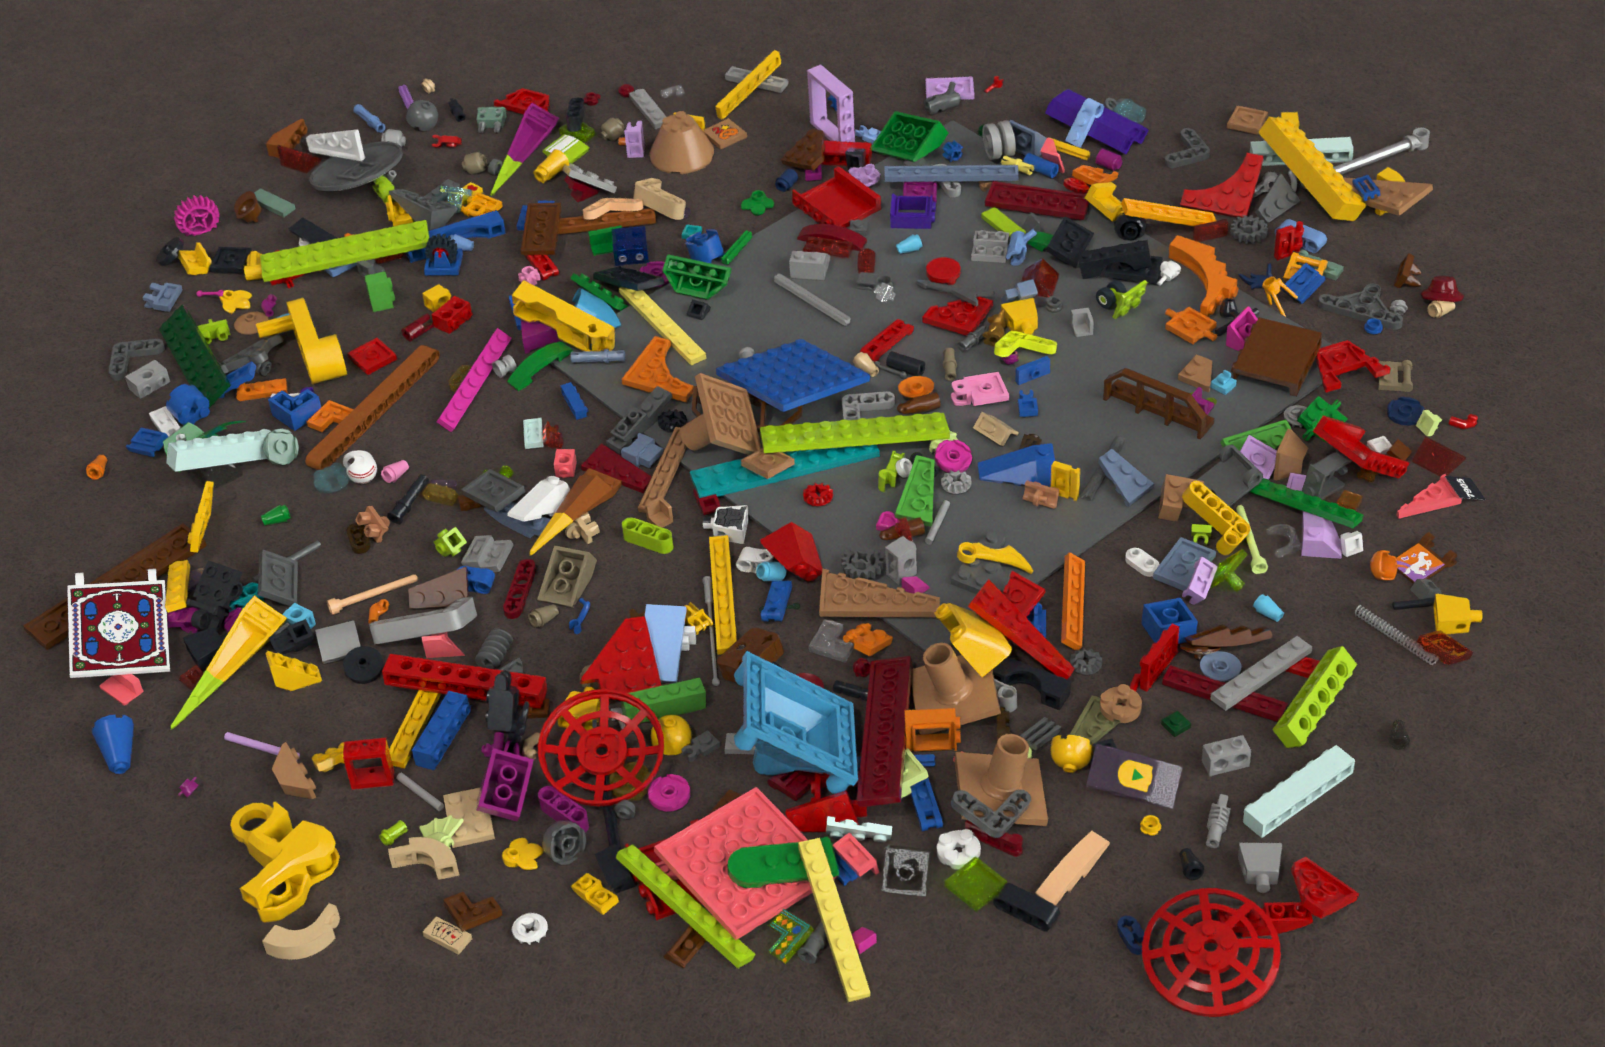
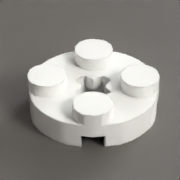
M955 830L940 835L937 844V856L944 865L946 863L953 869H966L974 865L975 861L980 857V842L971 830ZM956 847L963 848L962 852H958L957 850L953 849H955Z

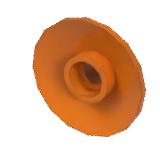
M924 376L906 378L898 385L900 394L910 398L929 394L934 389L932 379Z

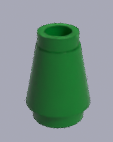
M280 504L261 515L265 526L287 522L291 518L286 504L282 506Z

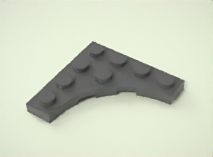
M988 530L979 542L989 548L1001 549L1005 543V536ZM976 558L972 563L963 562L951 578V584L977 594L989 579L1003 593L1009 579L1004 574L999 562Z

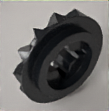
M677 409L662 412V415L658 416V426L665 431L673 432L675 427L681 428L687 424L686 415H684L683 411L678 412Z

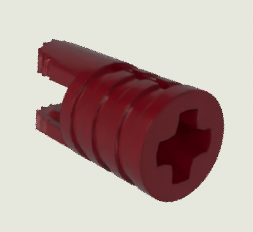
M426 313L402 328L403 337L411 342L433 328V323L422 325L430 319V315Z

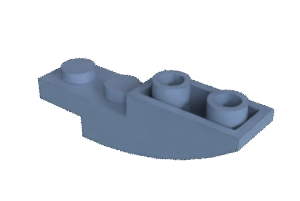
M511 502L499 512L484 507V510L499 523L528 538H531L533 535L540 536L551 520L541 517L540 519L521 521L507 516L508 512L517 504Z

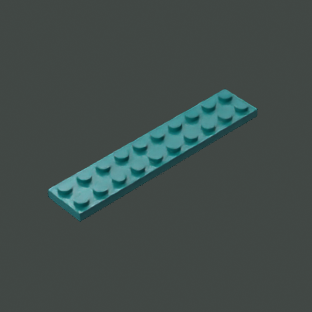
M877 445L782 452L794 458V465L769 479L741 466L742 459L690 471V477L699 498L714 494L718 497L880 457V451Z

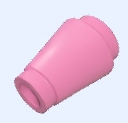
M401 460L385 466L381 471L382 478L387 483L396 482L409 469L408 463L405 460Z

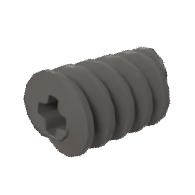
M493 628L475 657L476 664L482 668H498L507 650H509L510 644L513 642V637L502 629Z

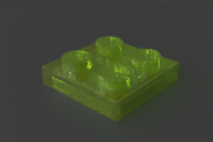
M975 856L945 880V887L977 912L999 893L1007 883V880Z

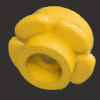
M1153 815L1145 816L1140 822V830L1144 834L1156 835L1162 827L1159 819Z

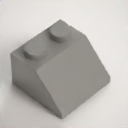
M792 251L789 261L790 278L825 280L830 256L827 253Z

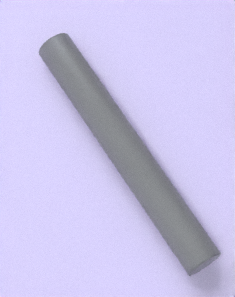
M943 501L925 539L926 544H932L950 506L949 501Z
M399 773L397 775L398 781L435 809L440 811L444 808L442 802L405 774Z

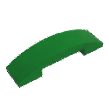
M562 341L542 347L516 368L508 379V384L517 391L522 390L532 383L531 377L555 359L559 362L573 352V349Z

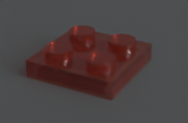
M1441 630L1420 635L1417 643L1422 645L1425 651L1435 654L1445 664L1469 660L1473 654L1471 650Z

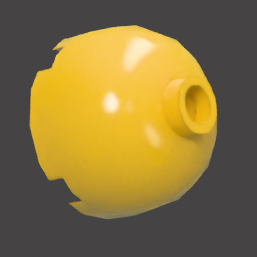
M665 715L658 719L664 736V755L669 756L682 753V748L691 744L692 731L688 722L678 715ZM654 727L651 729L652 746L658 745Z
M1061 735L1052 738L1051 756L1053 761L1063 768V771L1073 773L1088 765L1093 754L1090 740L1075 735H1067V739H1060Z

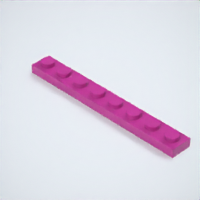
M499 328L494 331L436 421L450 432L455 429L493 369L492 362L500 358L512 339Z

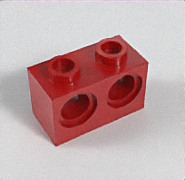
M453 296L431 314L434 327L448 334L458 329L462 323L469 320L472 316L470 302Z

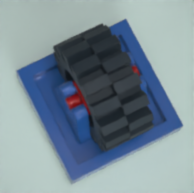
M437 234V236L433 235L432 238L428 239L425 254H427L424 268L425 276L459 275L463 250L457 249V243H455L454 239L451 240L450 236L446 238V234H443V236Z

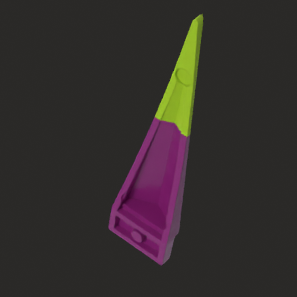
M533 103L530 104L516 132L491 191V196L551 134L558 123V117Z

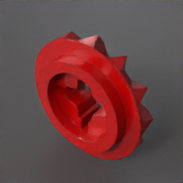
M1064 179L1063 185L1076 193L1086 194L1090 189L1087 183L1080 179Z
M823 482L821 484L814 483L813 486L808 485L807 489L803 490V499L809 505L823 506L833 499V490L829 485H824Z

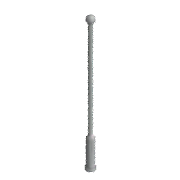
M705 576L702 579L705 603L708 607V616L713 622L711 607L713 603L712 578ZM712 625L709 626L714 678L712 684L718 686L720 680L717 677L714 630Z

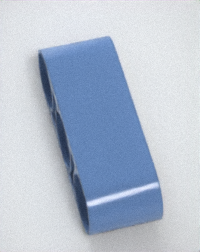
M1290 219L1285 220L1275 230V235L1278 229L1287 227L1289 225L1295 227L1296 221ZM1303 225V246L1301 248L1309 252L1312 251V253L1318 252L1327 243L1326 235Z

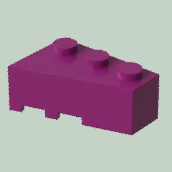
M521 319L525 354L530 353V350L541 349L545 345L562 341L558 338L555 329L540 321L528 323Z

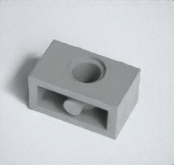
M156 360L125 376L129 390L140 399L170 382L167 369Z
M904 536L885 547L886 575L898 585L902 584V578L913 577L917 574L916 545Z

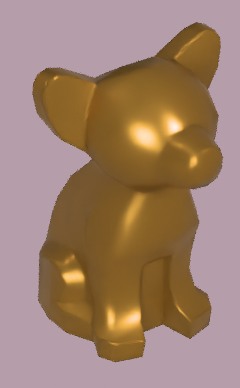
M1001 309L999 314L988 317L987 321L990 323L989 330L983 332L982 335L986 338L984 339L986 345L989 344L995 347V343L1004 336V328L1006 327L1004 309Z

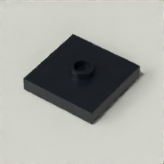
M219 247L209 267L210 271L243 273L244 266H247V256L250 255L252 249L248 247Z

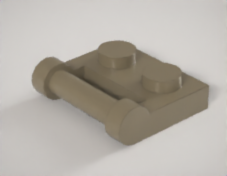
M1404 360L1403 362L1379 361L1381 365H1388L1391 368L1390 374L1379 377V390L1412 391V362L1410 360ZM1398 371H1403L1402 383H1398Z

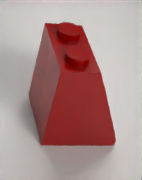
M790 522L760 539L761 544L788 571L802 579L812 581L822 574L823 568L813 535L795 523Z

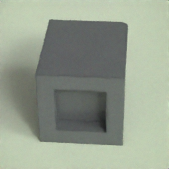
M375 259L356 262L358 272L363 277L385 271L383 267L376 264Z

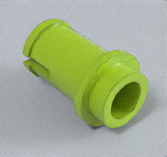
M399 820L389 829L381 831L379 835L380 840L384 845H392L395 839L408 831L406 829L407 826L403 821Z

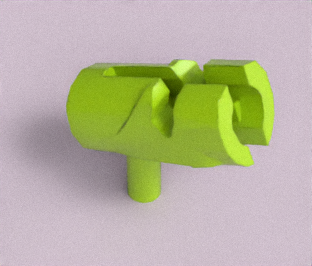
M381 176L373 180L376 184L373 185V189L386 205L385 202H389V191L395 189L388 178Z

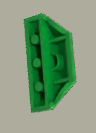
M667 254L663 267V272L676 293L709 300L727 285L732 270L730 267Z

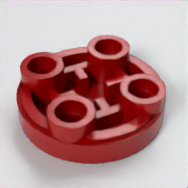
M948 257L935 258L926 266L928 280L934 283L953 285L961 274L960 264Z

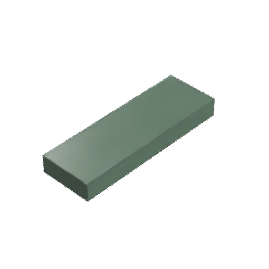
M261 188L254 193L261 207L282 217L287 216L296 209L294 204Z

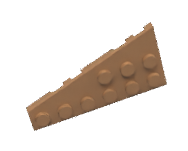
M1343 178L1346 183L1353 187L1352 190L1360 195L1352 183V180L1356 178ZM1364 180L1370 191H1372L1371 187L1368 185L1366 180ZM1372 180L1380 190L1381 196L1377 197L1375 194L1374 198L1367 197L1368 200L1366 201L1362 198V201L1367 206L1400 216L1433 190L1432 184Z
M827 569L822 570L820 617H936L934 612L940 606V597L920 592L913 594L905 592L904 588L897 587V589L887 587V584L860 577L853 579L846 577V574L843 573L836 575L829 573Z

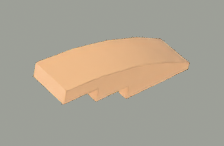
M1091 831L1056 866L1036 891V895L1057 905L1066 891L1070 892L1079 879L1089 873L1110 842Z

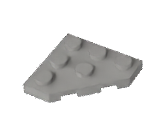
M571 163L569 166L564 165L563 171L568 176L615 193L617 187L613 185V181L608 179L601 180L595 173L590 171L585 173L579 166Z

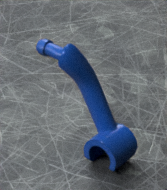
M583 598L579 599V602L584 606L578 618L569 622L570 630L574 628L575 634L581 632V623L590 608V602H586Z

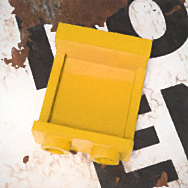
M1112 182L1092 184L1085 199L1111 221H1116L1117 216L1124 212L1121 202L1112 195L1117 186Z

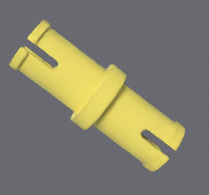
M1004 156L1003 159L1006 161L1001 160V165H1018V172L1031 175L1032 172L1029 170L1034 171V165L1024 163L1021 159L1015 160Z

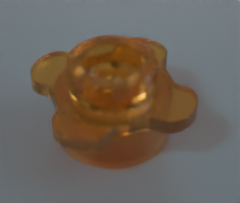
M1361 467L1357 477L1359 479L1363 478L1368 482H1374L1375 476L1379 473Z

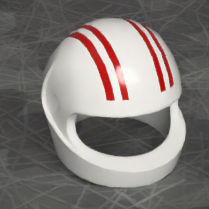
M357 450L351 451L344 456L343 465L347 468L346 473L351 481L358 484H366L376 476L377 464L369 452ZM354 458V462L349 464L348 460Z

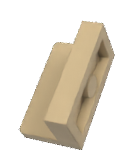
M981 412L973 427L1001 446L1005 445L1010 434H1019L1018 431L996 417Z

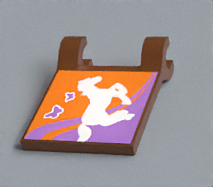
M1430 532L1426 533L1417 544L1396 557L1397 571L1413 584L1417 579H1430L1444 568L1457 564V561L1454 560L1457 554L1452 550L1448 551L1441 558L1430 549L1434 546L1432 540L1435 539V536Z

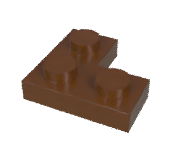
M464 891L443 899L445 908L462 932L503 916L502 909L493 896L474 904L470 902Z

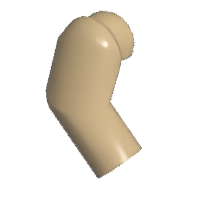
M536 732L524 740L523 757L536 758L537 755L535 754L537 752L533 747L538 744L539 733Z

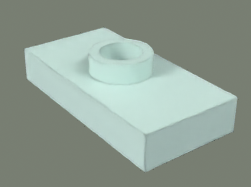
M542 418L523 420L525 449L544 447Z

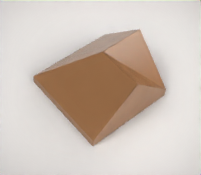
M1287 429L1276 452L1273 480L1287 478L1290 476V473L1301 474L1303 459L1308 447L1292 429Z

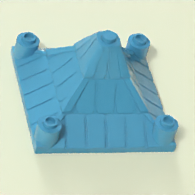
M746 651L742 657V663L734 673L735 681L740 686H744V724L734 736L737 748L749 751L755 745L753 765L759 774H784L794 770L814 773L825 772L830 775L826 780L827 789L833 794L845 791L849 785L854 786L858 781L853 703Z

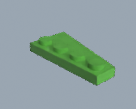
M1282 420L1223 438L1220 443L1222 447L1234 445L1240 451L1250 435L1271 448L1277 449L1287 429H1291L1287 420Z
M916 455L898 504L895 518L907 521L921 517L925 526H932L934 459Z

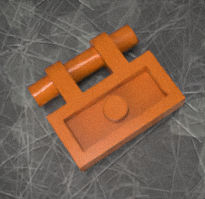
M862 623L856 629L847 631L846 635L843 636V640L846 643H853L854 649L871 656L891 645L893 637L886 634L883 630L876 629L871 631L869 623Z

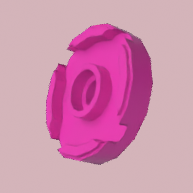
M944 440L936 448V464L947 473H950L951 470L953 472L959 470L962 473L969 468L972 462L971 450L965 443L959 440Z
M668 774L667 777L663 778L660 776L648 788L649 801L653 807L661 811L678 810L686 805L690 799L688 782L679 775Z

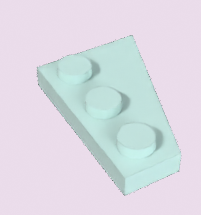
M828 816L826 835H830L831 838L841 839L850 832L856 840L873 838L875 842H886V839H891L892 826L874 823H862V826H859L854 820L846 819L845 821L835 822V817Z

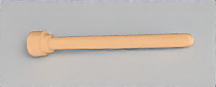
M411 575L342 600L335 598L327 600L328 609L331 615L340 613V610H343L342 607L414 583L418 580L417 575Z

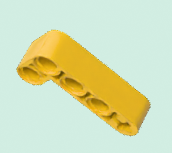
M1199 481L1191 482L1182 494L1183 501L1223 535L1216 543V548L1222 555L1232 553L1249 534L1250 525L1203 483Z

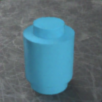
M764 561L758 564L756 568L757 577L763 581H782L787 572L780 562Z

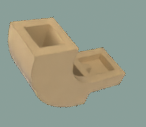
M426 837L409 838L410 845L388 849L392 868L420 863L431 866L436 871L438 880L459 876L453 852L438 840Z

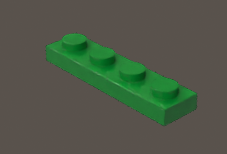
M573 273L570 278L618 310L622 311L629 307L623 303L624 299L617 295L612 296V291L606 288L601 289V284L593 280L592 282L589 281L590 277L583 273L581 275Z

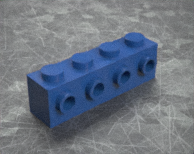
M448 691L412 749L416 766L435 770L470 713L471 706L467 695Z

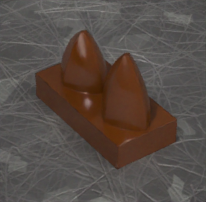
M1408 253L1400 263L1394 282L1395 287L1401 288L1403 284L1414 287L1421 286L1417 278L1413 276L1421 274L1420 269L1413 263L1414 255Z

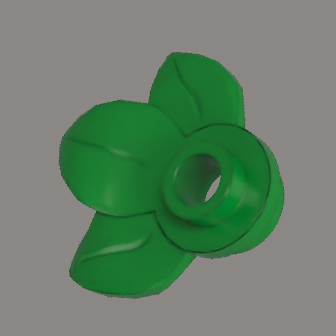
M761 190L752 192L751 197L745 199L741 204V209H751V212L756 216L764 214L766 208L774 207V201L767 198Z

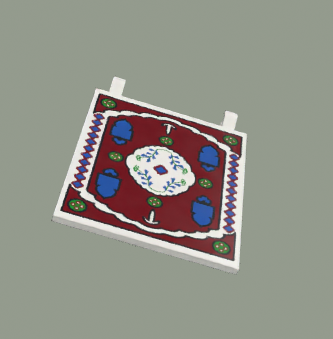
M148 569L149 581L84 585V574L75 573L76 585H68L70 678L170 672L167 612L165 608V580L157 581L156 569Z

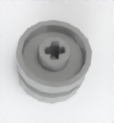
M1008 120L998 122L997 126L994 123L983 126V143L990 160L999 159L1001 155L1008 157L1015 155V137Z

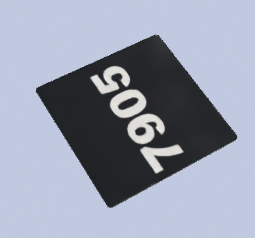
M1445 476L1460 498L1486 500L1471 478Z

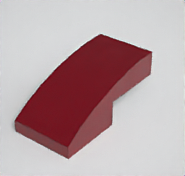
M693 489V495L703 515L714 513L718 507H721L716 494L699 498L696 489Z

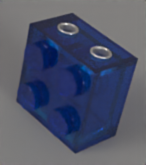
M645 226L612 229L615 266L649 263Z

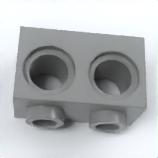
M1243 735L1203 745L1202 762L1209 776L1250 766L1251 749Z

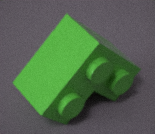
M385 271L366 275L365 282L373 312L394 308L393 301H395V296L392 290L391 278H387Z

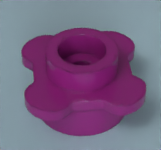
M194 777L191 781L189 779L185 780L179 787L182 791L178 796L180 797L183 794L188 798L199 786L195 782L197 778Z

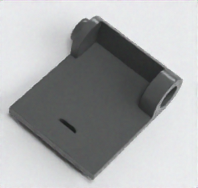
M1234 445L1224 446L1219 455L1221 461L1197 479L1204 481V485L1229 507L1258 485L1263 478V473Z

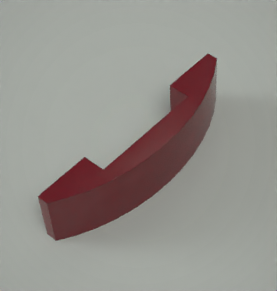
M831 224L805 226L797 237V240L814 243L816 238L845 243V249L862 252L867 243V239L859 233Z

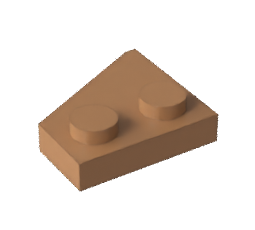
M1196 354L1178 374V380L1196 388L1201 387L1202 390L1209 393L1212 360Z

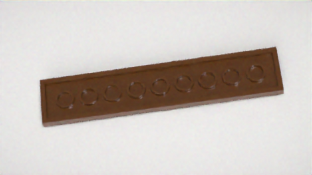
M182 523L89 584L149 581L148 569H156L157 579L169 571V565L176 561H184L197 553L190 552L191 544H188V535L191 529ZM202 539L199 551L207 546L204 539ZM68 597L23 626L24 630L46 650L69 636Z

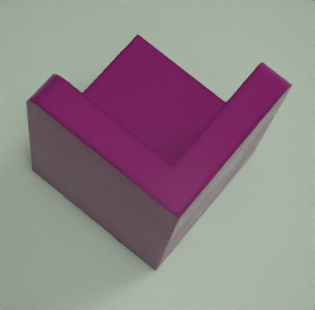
M1198 387L1192 396L1206 415H1208L1214 408V403L1203 399L1202 388Z

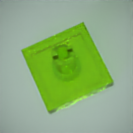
M1243 549L1218 564L1209 590L1225 580L1235 592L1245 585V582L1234 573L1248 555Z

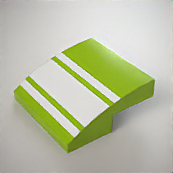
M564 134L542 152L549 156L554 149H558L565 154L569 164H572L588 152L589 147L580 140Z

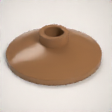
M248 312L236 319L234 327L241 334L258 333L256 323L268 321L269 319L264 313Z

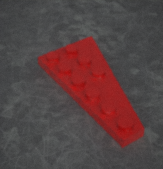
M988 579L968 607L1055 675L1068 679L1075 668Z

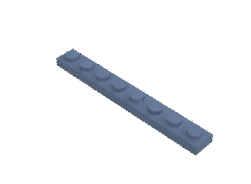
M1018 165L885 166V182L1018 181L1019 178Z

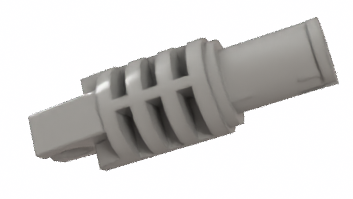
M1220 794L1217 804L1212 803L1207 822L1209 832L1206 845L1208 847L1217 848L1222 833L1226 831L1231 808L1226 807L1227 795Z

